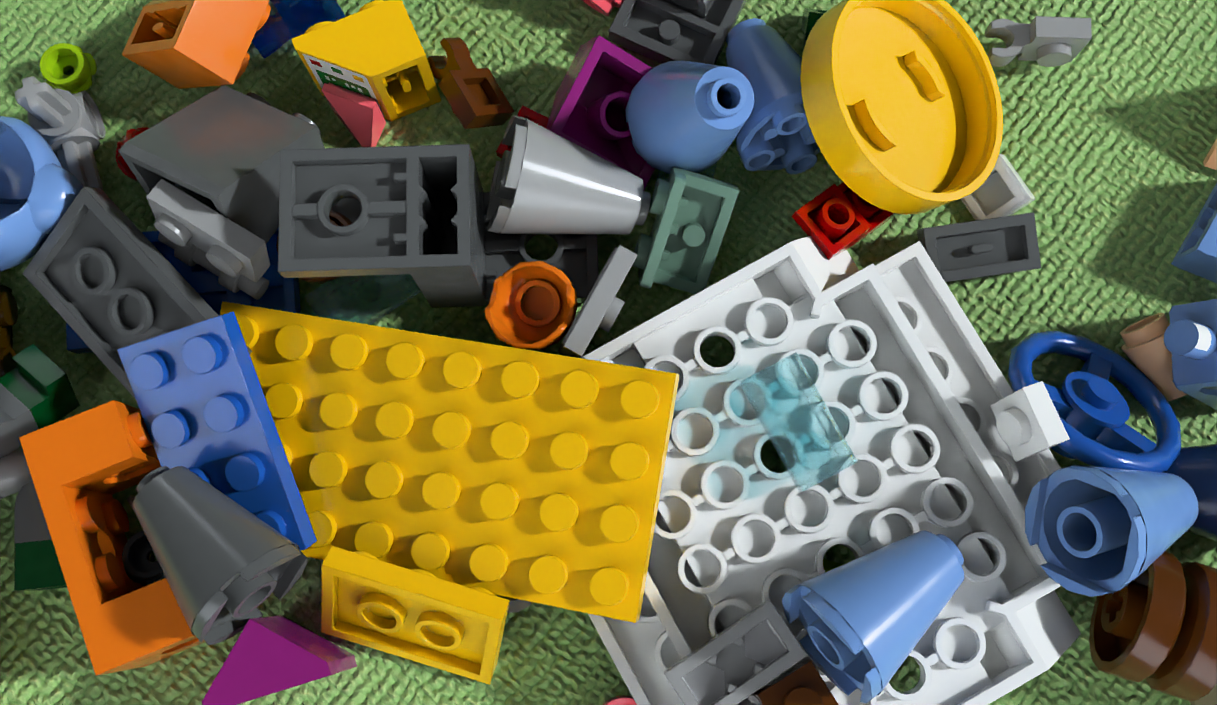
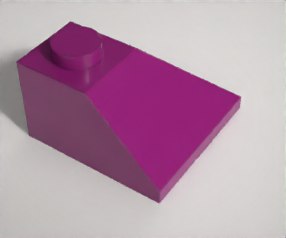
M598 35L580 46L556 92L546 129L640 177L643 180L645 190L655 168H652L636 153L631 142L633 139L629 124L626 122L625 109L634 86L653 68Z

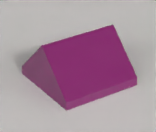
M284 615L250 618L202 700V705H237L357 667L355 656Z

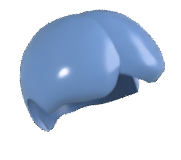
M0 116V272L16 267L36 255L83 188V184L76 176L62 168L51 146L37 131L19 119Z

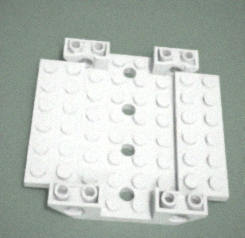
M811 236L791 241L582 357V359L680 375L640 620L633 623L588 614L637 705H684L664 675V671L767 600L771 601L799 642L808 633L799 617L789 624L784 614L782 599L785 593L795 585L825 573L823 557L830 547L837 544L844 545L853 552L857 559L921 530L929 531L935 535L943 534L955 543L964 558L962 565L964 581L909 654V656L915 659L920 668V679L917 685L909 691L900 692L893 689L890 683H888L881 694L875 696L867 704L860 702L862 694L860 689L857 688L850 695L845 694L818 668L809 655L775 679L808 659L814 664L838 705H988L1049 670L1081 635L1055 592V589L1061 585L1051 579L1040 566L1047 562L1037 544L1030 546L1025 533V507L1032 488L1040 480L1047 478L1053 472L1061 469L1049 449L1015 462L1008 445L998 433L996 418L990 405L1012 394L1013 391L920 241L877 265L871 264L860 271L847 250L828 260ZM720 336L731 343L734 349V358L728 365L712 367L704 362L700 355V346L707 338ZM782 439L792 447L794 462L788 471L776 473L768 470L763 465L760 451L766 441ZM753 693L737 705L761 704Z

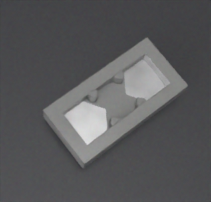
M767 600L664 671V675L684 705H737L808 655L771 601Z

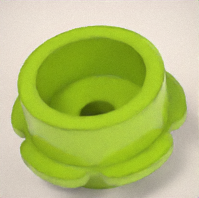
M59 43L49 47L43 53L40 60V71L47 80L46 83L53 89H62L74 94L84 90L87 91L92 86V75H95L97 72V64L90 53H83L80 47L68 43ZM74 68L72 75H66L68 70Z

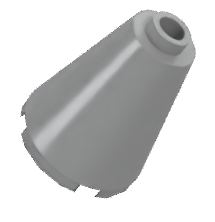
M515 115L511 118L502 144L512 146L511 151L505 150L501 162L496 161L486 213V220H490L486 227L487 231L501 234H630L635 225L642 226L644 224L650 207L651 195L649 192L644 191L643 180L640 177L527 118Z

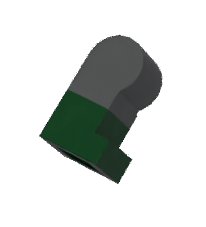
M33 344L12 357L16 368L0 378V459L21 446L19 437L56 423L80 406L67 374Z
M31 480L21 488L15 501L14 591L67 588L33 480Z

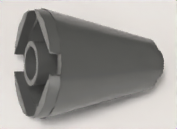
M167 466L159 467L147 474L137 485L136 491L138 494L133 501L132 507L191 633L201 643L204 640L208 645H215L233 637L244 629L250 618H260L263 616L257 607L272 592L280 601L301 577L308 561L297 544L184 466H177L171 469Z

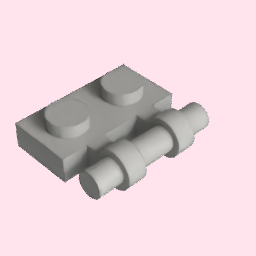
M161 179L146 196L156 220L154 226L160 232L158 240L172 248L174 256L190 267L198 264L218 276V283L233 293L241 290L256 300L260 299L269 286V280L262 277L270 266L265 241Z

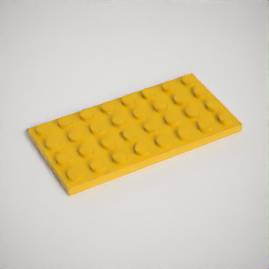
M222 301L220 315L234 311L245 343L252 351L250 354L251 360L317 539L310 547L301 550L306 557L324 560L331 545L348 551H364L375 556L378 560L407 569H423L432 573L437 578L466 587H481L489 590L494 595L633 623L640 620L679 374Z

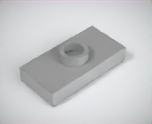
M621 245L618 248H614L557 352L559 355L581 358L598 327L609 332L625 301L617 298L616 294L638 256L637 254Z

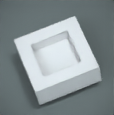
M1043 381L1023 387L990 405L996 418L998 433L1008 445L1015 462L1036 455L1070 439Z

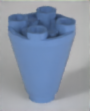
M757 18L742 21L730 30L726 38L728 45L726 48L727 67L740 71L750 82L754 93L752 112L735 137L738 154L748 171L780 170L785 168L789 174L805 172L817 162L816 154L821 151L813 137L803 106L800 82L802 58L765 21Z

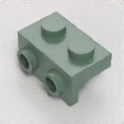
M672 167L668 181L658 179L649 207V213L656 214L650 235L641 233L634 253L638 256L632 266L639 268V286L651 289L653 282L693 294H697L706 288L740 191L737 185L676 167Z

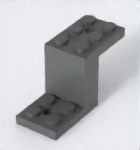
M469 144L280 150L278 272L284 278L411 274L431 308L488 306L493 282L497 277L502 276L504 272L519 262L539 261L531 258L526 253V245L532 237L540 234H501L487 231L486 227L490 220H486L490 192L483 191ZM344 198H353L361 202V214L353 224L342 227L330 223V210L337 201ZM545 234L555 239L558 248L551 258L542 261L562 270L570 279L577 292V303H584L599 277L597 234Z

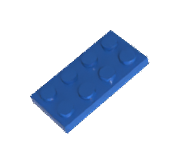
M234 311L117 349L161 467L167 466L171 469L177 466H184L297 544L300 547V551L307 549L317 541Z

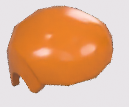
M544 261L519 262L494 280L489 304L484 309L485 318L499 340L514 348L543 350L558 343L568 333L575 320L578 305L577 292L570 279L562 270Z

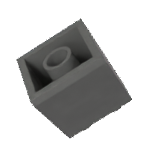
M223 85L128 140L120 148L119 153L147 195L163 179L263 239L267 244L279 228L280 150L323 149L325 147L318 126L308 117L300 113L290 115L272 107L264 98L255 93L249 92L245 95Z

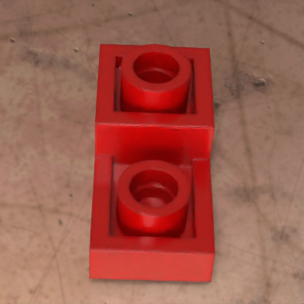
M843 182L838 186L833 184L795 211L791 217L807 236L813 238L827 259L830 260L890 220L895 213L870 204L859 197Z

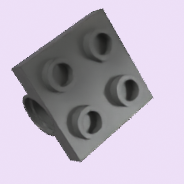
M624 0L609 29L608 40L661 64L683 60L715 65L726 44L727 35L734 27L747 0Z

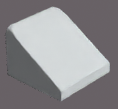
M999 154L996 164L986 181L977 190L960 199L977 221L1010 216L1034 201L1035 197L1005 155Z

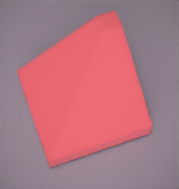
M324 83L321 90L334 113L360 146L376 147L386 125L376 100L331 83Z

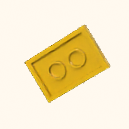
M331 545L321 565V633L490 685L498 662L510 600L495 596L489 590L481 587H466L437 578L432 573L423 569H407L378 560L375 556L364 551H348Z

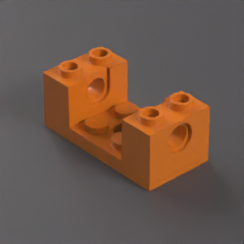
M112 400L19 437L95 675L145 667L201 644L199 639L191 633L166 578L147 585L145 581L137 583L128 577L124 569L122 553L127 542L125 532L129 530V520L122 504L118 500L113 499L112 495L139 484L147 474L161 467L140 409L117 400Z

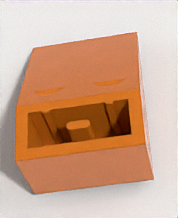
M152 0L143 6L122 52V56L178 89L233 85L242 76L249 64L250 56L247 51L255 33L264 26L270 15L271 7L268 4L269 0Z

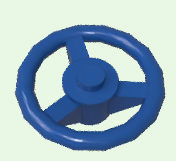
M1060 331L1030 334L1011 349L1007 378L1013 393L1023 387L1040 382L1035 380L1032 374V362L1039 355L1057 353L1085 361L1080 371L1071 372L1063 380L1062 389L1044 383L1070 438L1063 443L1051 447L1058 454L1070 459H1078L1090 466L1152 472L1167 471L1179 456L1181 451L1180 423L1167 398L1143 372L1115 351L1086 337ZM1109 376L1125 386L1145 408L1155 428L1156 444L1125 424L1130 416L1129 406L1118 389L1108 381Z

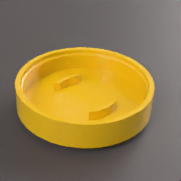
M843 0L817 20L806 40L803 50L800 75L801 95L813 137L824 158L837 176L865 201L880 209L898 214L924 213L968 196L977 190L986 181L996 164L1002 142L1003 112L999 87L989 58L977 36L961 15L945 0Z

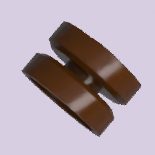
M1165 551L1127 587L1114 593L1097 596L1091 616L1089 634L1091 659L1097 669L1128 681L1141 682L1145 679L1151 689L1183 700L1194 702L1209 694L1217 684V569L1198 562H1183L1181 564L1172 553Z

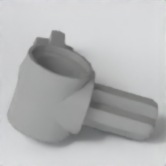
M34 76L22 79L23 87L15 91V99L19 105L28 111L27 115L30 126L51 146L55 155L59 158L62 168L76 176L83 184V187H97L103 190L93 152L99 148V140L105 137L106 131L102 116L93 98L85 90L71 94L66 90L53 89L48 83H41Z

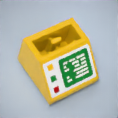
M402 0L371 1L362 6L357 13L334 22L323 21L309 27L304 34L291 39L295 50L322 96H324L321 91L324 83H331L376 100L384 119L389 121L397 120L441 101L426 54Z

